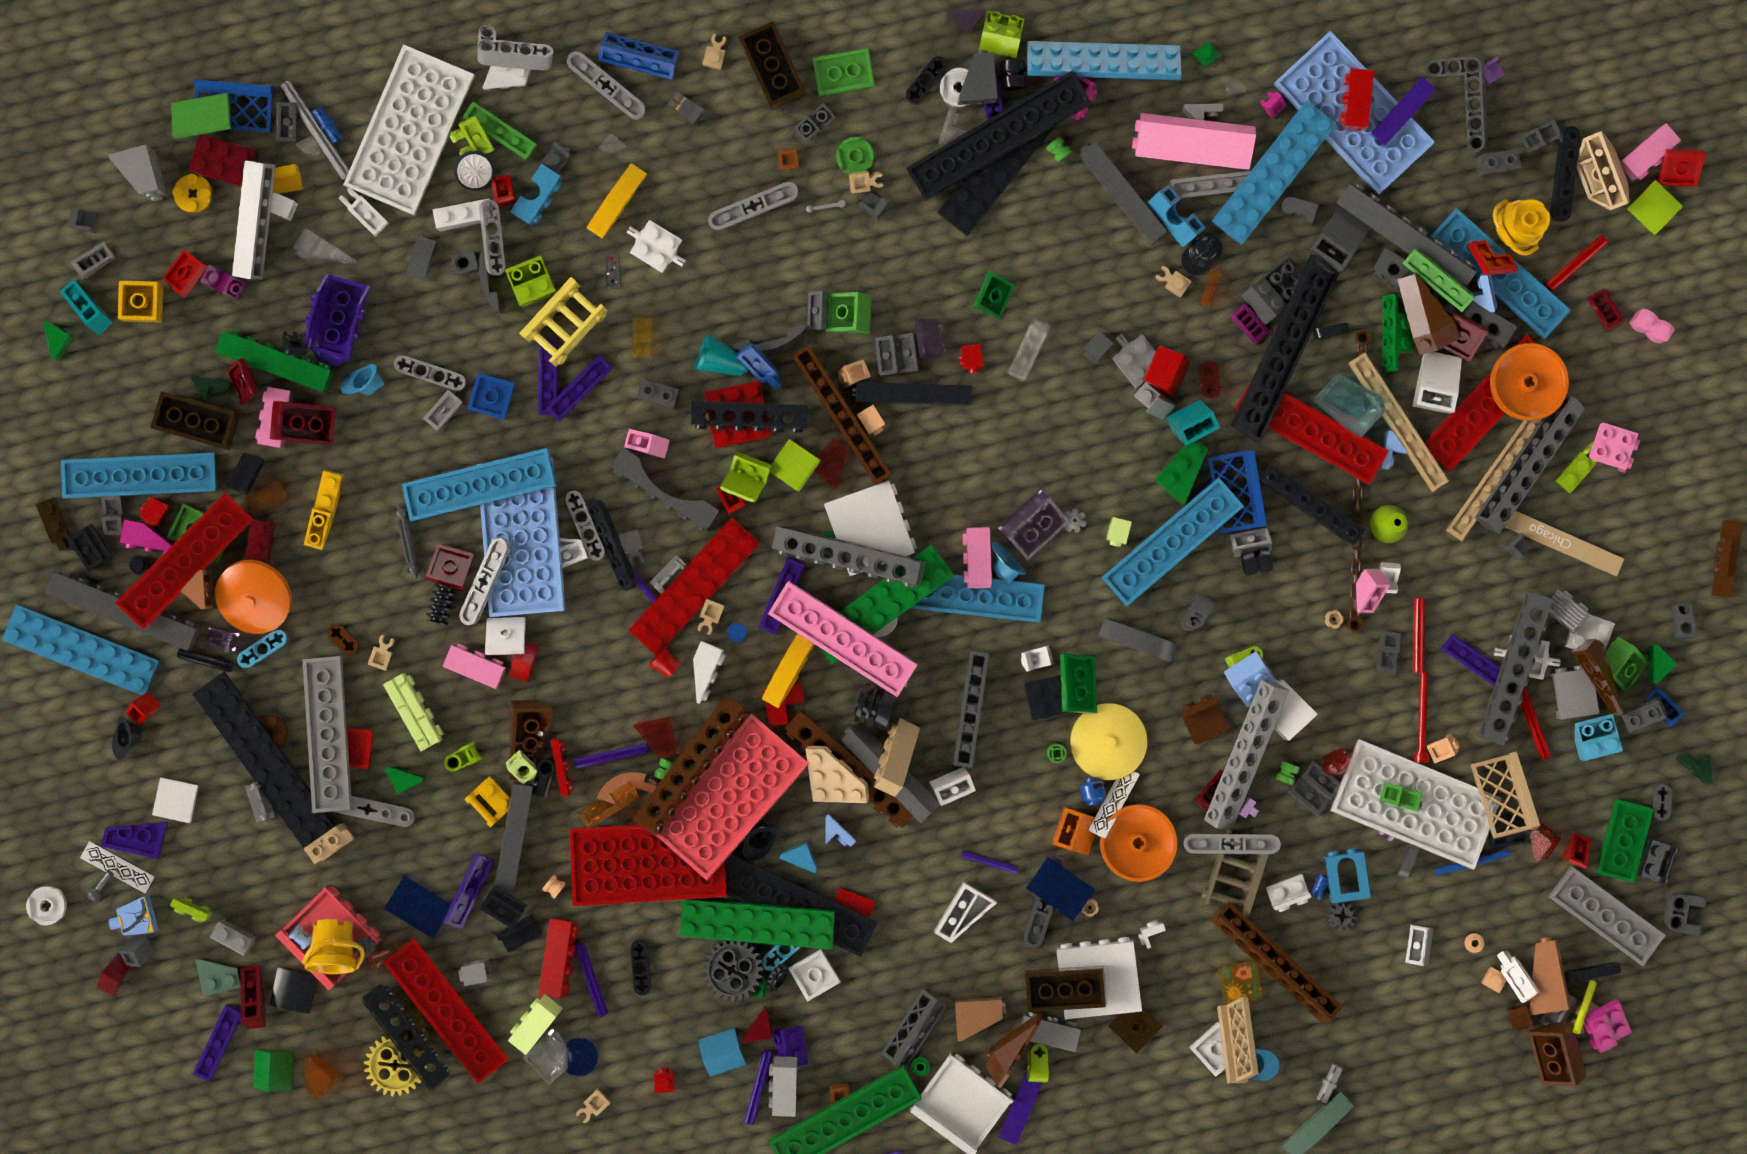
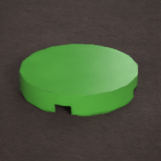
M850 137L844 140L836 152L837 163L846 174L868 171L874 161V151L871 144L860 137Z

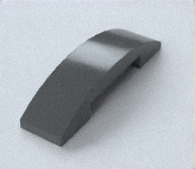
M491 242L489 245V250L492 253H495L494 242ZM482 245L479 259L482 289L494 311L501 313L500 295L497 292H491L490 274L486 269L484 246Z
M805 324L786 329L788 337L754 346L761 353L782 348L805 332ZM747 339L730 345L732 349L739 352L748 346L750 341Z
M1105 618L1098 637L1171 662L1177 645Z

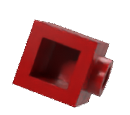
M980 344L962 346L960 348L961 355L958 356L960 367H964V371H968L969 374L980 372V369L984 367Z
M150 497L149 501L142 505L140 509L142 513L139 517L144 519L143 523L152 528L154 526L161 527L172 506L156 497Z
M146 692L131 702L125 713L139 726L154 716L161 705L149 692Z
M660 1067L658 1070H655V1093L674 1092L676 1089L675 1069Z

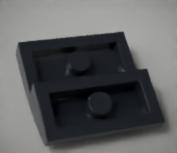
M278 967L270 1005L310 1014L317 978L313 974L303 971L297 972Z

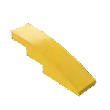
M631 163L588 224L587 229L603 239L622 214L625 206L635 195L637 188L644 181L647 173Z
M800 634L796 635L774 673L762 700L777 708L781 706L797 681L798 674L808 660L807 656L814 647V643Z

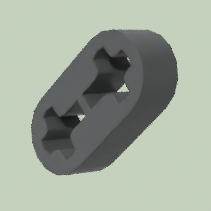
M1657 784L1652 790L1651 808L1654 809L1652 816L1663 821L1671 815L1672 790L1668 785ZM1663 787V790L1666 791V794L1662 796L1661 801V795L1658 794V791H1660ZM1662 803V809L1666 812L1663 813L1660 817V814L1657 813V810L1661 809Z
M1408 843L1397 868L1396 875L1405 879L1409 876L1420 847Z

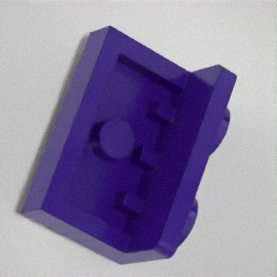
M801 1025L773 1030V1042L777 1050L776 1056L797 1057V1066L808 1064L803 1027Z

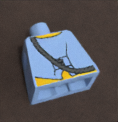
M150 895L141 897L116 909L118 917L109 919L111 930L121 928L123 935L152 933L159 930Z

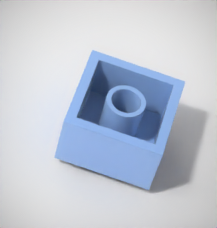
M1257 652L1224 671L1232 688L1247 707L1251 706L1261 680L1277 682Z

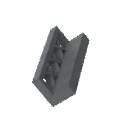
M922 989L881 1054L896 1066L901 1067L903 1065L907 1069L948 1005ZM926 996L930 1001L926 1007L922 1008V1001ZM918 1013V1020L912 1024L911 1018L914 1014ZM907 1030V1037L901 1040L902 1032ZM894 1046H897V1052L892 1057L889 1052Z

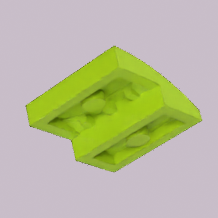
M1654 180L1627 210L1651 233L1656 235L1683 205L1659 182Z
M789 439L771 464L770 473L799 492L821 460Z

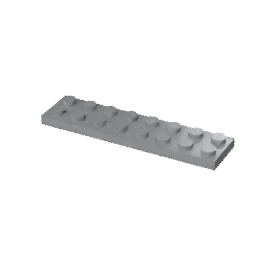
M342 656L302 659L312 813L352 810Z

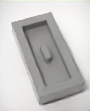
M447 390L423 419L435 430L439 431L463 402L451 391Z

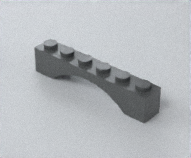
M622 448L610 466L614 469L612 473L620 478H623V476L630 479L629 484L637 489L641 486L646 490L644 494L653 500L655 497L662 500L661 505L669 510L673 507L678 511L676 515L685 521L687 518L694 521L693 526L701 531L703 529L709 530L720 513L718 509L704 500H681L661 491L648 477L641 459L625 448Z

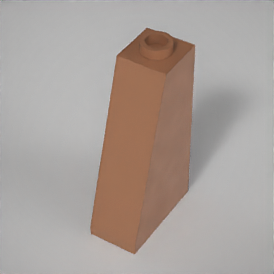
M1552 936L1540 938L1541 942L1535 944L1532 981L1540 993L1530 999V1015L1571 1009L1558 940H1552Z

